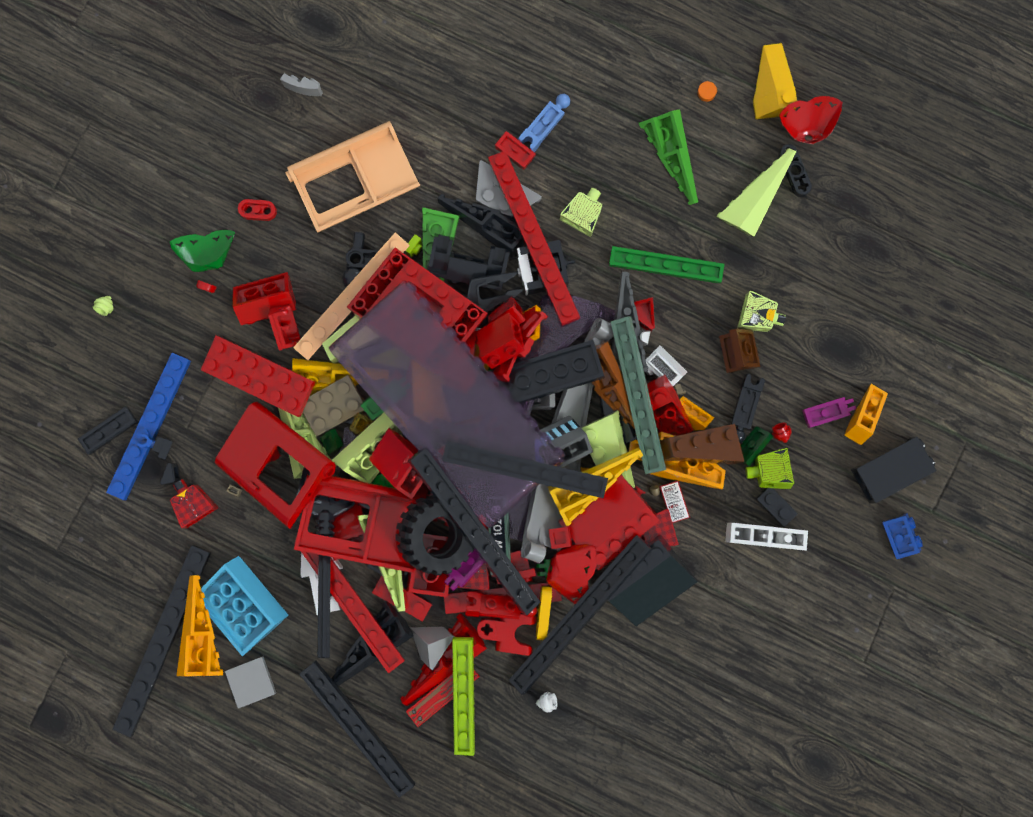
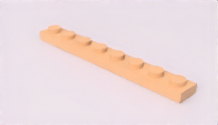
M395 232L293 348L309 360L322 343L328 339L351 313L347 308L348 304L392 250L397 248L404 253L410 245Z

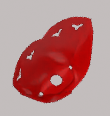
M818 96L808 102L795 101L782 110L780 119L782 125L795 142L814 144L827 138L832 133L841 114L843 102L830 96ZM820 102H822L819 107L817 105H814L815 103L819 104ZM829 102H831L832 104H837V105L831 107V105L829 104ZM806 135H809V136H811L813 139H811V140H806V139H805V136H806Z
M578 544L564 547L558 550L555 554L556 557L551 558L547 583L573 604H576L589 589L588 581L594 575L597 556L593 545ZM588 551H590L589 555L591 556V559H589V557L586 556ZM590 566V567L587 569L588 572L585 573V569H584V568Z

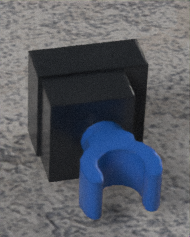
M141 434L142 437L147 439V442L145 444L137 443L139 447H151L153 451L159 452V458H167L173 443L172 440L157 436L156 441H154L147 434Z

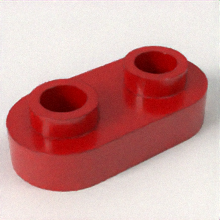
M245 199L238 205L239 214L247 220L270 221L277 214L275 205L266 200ZM248 208H252L250 213H246ZM267 209L271 210L269 214H265Z

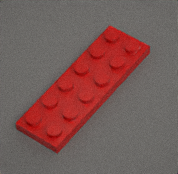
M217 335L201 368V371L297 417H301L316 383L303 375Z

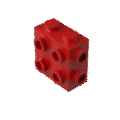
M509 312L476 331L478 339L476 343L480 352L478 354L479 359L491 369L525 350L520 324Z

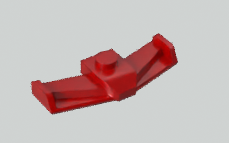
M531 311L525 318L526 320L520 324L525 350L495 367L492 374L500 381L509 382V375L516 358H525L531 350L534 340L529 336L542 320L547 319L548 316L544 312Z

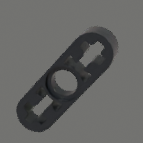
M786 144L780 150L779 158L788 148L796 151L786 176L793 193L797 197H805L812 188L810 179L797 148L792 144ZM792 166L798 167L800 174L793 175L790 168ZM800 184H801V186H805V187H806V189L804 190V192H803L802 189H800V190L798 189V187L800 186Z

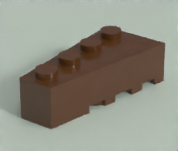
M735 424L660 440L664 461L707 462L729 465L744 462Z

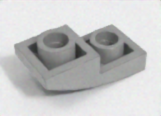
M284 73L280 79L284 87L296 93L308 96H322L323 94L320 83L313 78L309 80L303 77L300 81L294 75L288 76Z

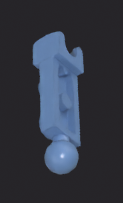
M567 94L558 95L556 104L550 101L531 125L520 135L518 140L523 144L527 141L531 142L530 149L535 152L564 116L565 112L561 109L567 108L570 105L569 96Z

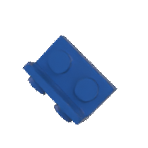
M908 513L903 516L882 522L896 559L920 553V547H923L920 536H916L914 532L916 525L913 517H909Z

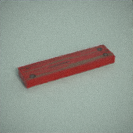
M474 669V681H475V680L478 679L480 676H479V674H478V673L475 671V669ZM453 674L444 679L406 710V713L417 727L453 699Z

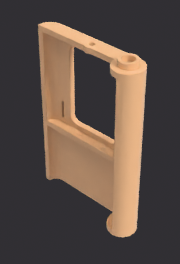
M390 121L287 167L288 171L285 172L290 183L294 181L317 233L420 187ZM347 164H352L363 186L364 194L318 214L305 188L306 183Z

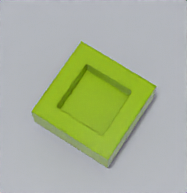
M417 235L412 237L408 243L410 246L405 250V254L411 258L414 254H419L423 247L420 237Z

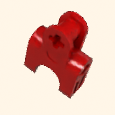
M520 613L519 619L484 618L478 623L477 633L482 639L496 641V651L529 656L533 653L532 647L519 642L515 638V631L521 625L535 624L537 616L529 618ZM486 624L493 628L488 633H484V629H481Z

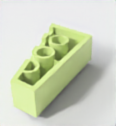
M615 411L582 427L592 447L593 452L590 455L596 466L627 453L623 439V429L619 420V411ZM630 466L622 475L635 488Z

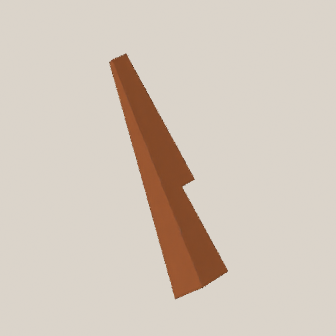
M608 341L596 345L605 378L591 382L595 386L594 390L613 411H619L624 417L623 421L625 424L629 423L635 429L624 378Z

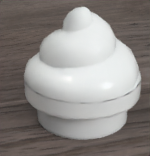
M545 692L540 696L536 704L543 711L552 712L557 708L556 695Z

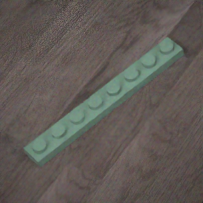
M628 316L611 321V326L639 449L643 454L645 474L664 471L666 466L632 318Z

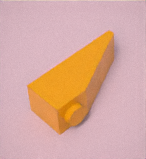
M871 384L853 414L844 436L860 445L871 437L888 393Z

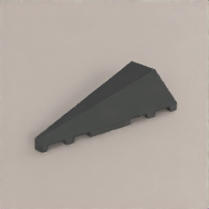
M622 271L614 320L628 316L632 318L643 370L648 372L645 350L640 340L641 330L629 280V272ZM613 335V337L611 338L610 348L613 352L619 369H621L616 343Z

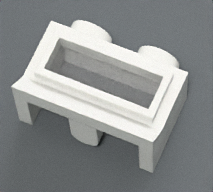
M660 345L646 359L648 372L645 373L649 376L653 375L656 379L666 375L672 386L687 373Z

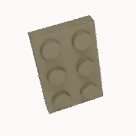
M347 375L311 395L305 405L303 414L316 437L363 412L364 409L360 404L364 401L351 377Z

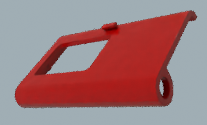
M254 402L248 406L215 459V464L289 529H291L305 505L313 496L321 480L331 477L335 473L336 467L332 460L259 402ZM278 446L310 471L309 478L291 505L259 479L260 473Z
M336 476L322 479L303 509L294 550L414 573L415 568L402 558L403 553L399 552L397 548L400 542L396 541V534H399V530L396 527L397 523H401L403 519L400 517L403 512L407 513V507L411 503L417 504V499L421 497L426 499V496L430 495L417 493L411 500L396 488ZM321 495L369 505L370 511L363 541L358 543L309 533L308 526L316 496Z

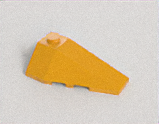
M660 432L658 435L659 440L674 437V435ZM664 461L666 470L650 473L661 478L723 489L726 470L717 464L707 462Z

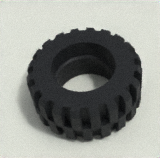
M433 495L426 496V499L422 497L417 499V504L411 503L407 507V513L403 512L400 517L403 518L401 523H397L396 529L399 530V534H396V541L400 542L397 548L399 552L403 553L402 558L414 568L427 574L452 573V568L458 570L462 566V562H467L469 559L468 554L473 552L474 548ZM444 517L449 526L448 539L441 549L428 553L423 544L425 528L433 519Z

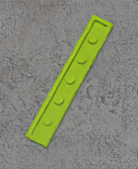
M453 637L454 755L474 756L473 637Z

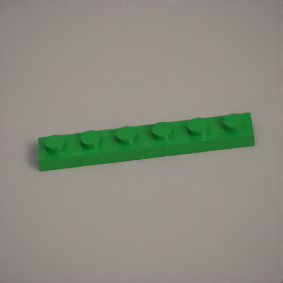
M615 246L611 248L609 266L719 284L722 283L724 271L723 263Z

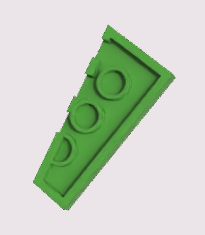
M422 207L423 267L428 270L435 233L455 238L459 216Z

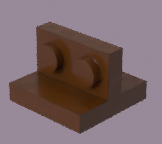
M733 329L729 331L730 333L719 336L727 373L761 367L753 330Z

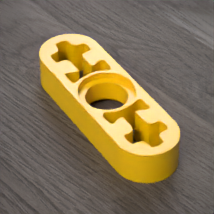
M541 586L536 640H544L548 634L552 587Z

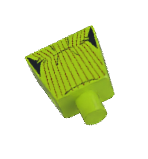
M788 448L759 455L755 460V466L745 468L746 478H757L758 485L761 488L791 489L794 484Z

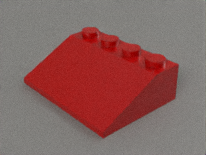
M621 474L617 481L605 491L604 498L599 497L596 501L591 502L582 514H579L571 521L572 523L569 526H566L563 518L559 520V523L562 527H570L571 539L576 545L588 544L595 547L597 556L596 569L599 571L618 556L636 535L641 537L660 520L654 510ZM588 551L586 556H588L589 559H591V556L589 555L590 551Z

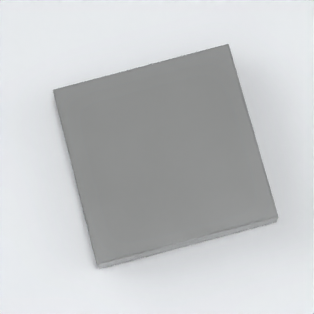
M263 656L225 671L238 709L276 694Z

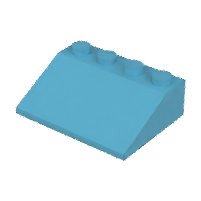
M239 556L224 564L201 588L205 595V598H203L205 608L208 609L210 618L241 656H244L288 616L286 611Z

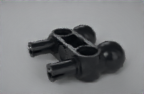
M354 232L353 246L346 254V270L342 276V282L345 287L353 281L378 252V250L364 249L365 234L362 232ZM355 258L361 259L357 264L352 263Z

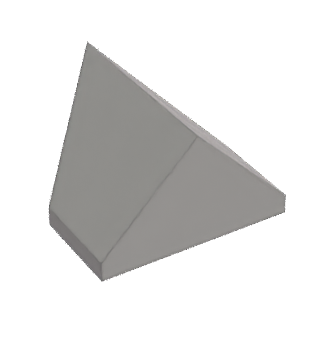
M410 627L420 659L433 670L455 636L445 627Z

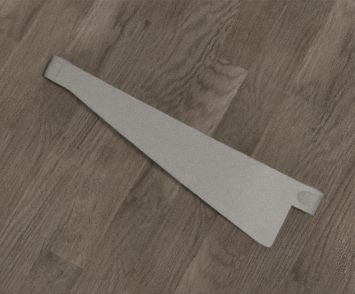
M597 318L584 342L593 340L595 346L607 341L609 342L614 335L611 323ZM590 382L564 390L552 423L571 416L581 428L585 426L594 385ZM581 458L562 468L580 472ZM534 482L523 535L521 556L540 563L546 555L545 546L551 548L549 529L562 528L559 523L562 516L548 490V485Z

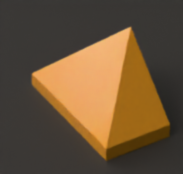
M684 396L680 399L694 430H705L714 420L713 416Z

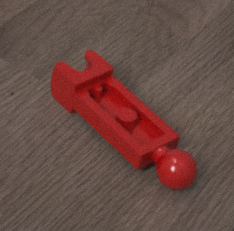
M478 592L467 593L466 601L473 603L474 606L466 607V616L520 618V613L522 612L511 597L484 595ZM537 606L525 616L529 618L535 616L538 611Z

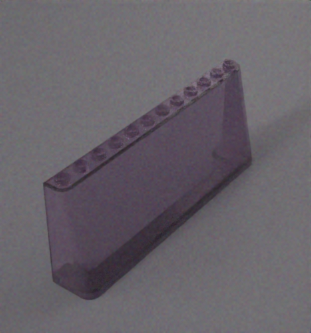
M402 281L329 346V350L418 451L422 448H426L476 516L487 527L491 528L534 490L539 483L442 461L446 442H455L558 467L566 461L564 458L565 453L558 446L555 448L551 443V437L545 431L541 432L537 428L538 423L531 416L528 417L523 412L525 409L518 401L514 402L511 399L509 390L504 386L501 387L496 382L498 380L491 371L487 372L485 370L483 361L478 356L474 357L469 352L471 348L464 341L460 342L456 337L458 335L451 326L447 327L442 322L444 318L440 313L434 312L429 307L431 305L424 296L420 297L416 293L417 288L410 281Z

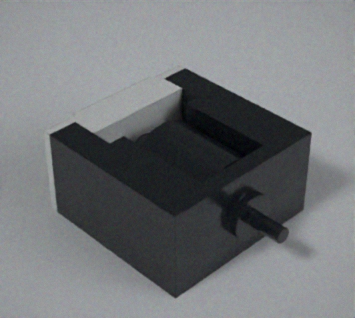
M560 240L547 242L562 278L568 287L567 265L574 264L575 260L566 261V258L563 256ZM527 247L517 248V257L510 258V260L518 259L519 268H517L516 275L521 277L523 286L516 287V289L524 287L525 295L545 292L546 289L535 265L529 264V259L532 258ZM533 274H538L537 281H533Z

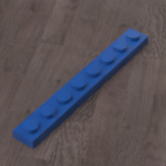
M171 353L106 493L119 499L127 500L151 447H139L137 443L145 444L147 442V439L142 437L141 434H147L150 439L155 440L191 363L190 360Z

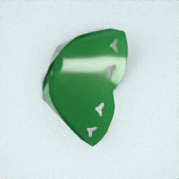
M219 230L211 232L206 236L197 234L186 235L171 240L170 245L171 249L191 271L204 272L223 267L235 232ZM190 240H191V241H196V240H197L198 242H196V243L193 245L192 242H190ZM180 242H183V244L181 245V247L178 246V245H175V244H180Z

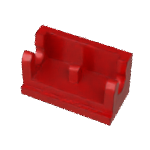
M291 304L270 308L268 317L278 349L283 350L294 347L301 337Z

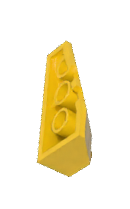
M782 43L764 45L762 48L759 74L753 99L756 119L780 117V113L787 105L797 101L795 86Z

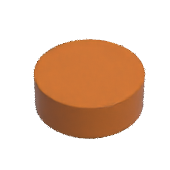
M703 82L698 88V97L702 101L709 102L714 99L717 88L712 82Z

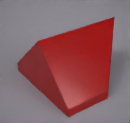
M653 297L634 302L640 327L651 332L655 328Z

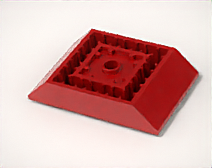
M397 248L392 250L347 306L365 325L425 369L437 375L444 371L488 315L486 311ZM417 312L425 314L422 320H415L414 315Z

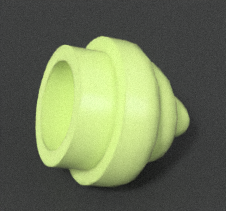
M105 296L96 299L93 309L100 315L107 316L108 313L113 311L111 297Z

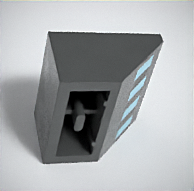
M571 416L564 417L537 430L538 434L546 438L547 449L543 450L549 465L564 467L593 452L587 434Z

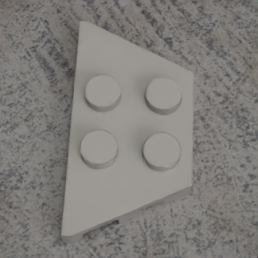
M480 160L476 202L483 206L500 210L502 214L513 216L491 166ZM521 184L530 206L541 201L542 196Z

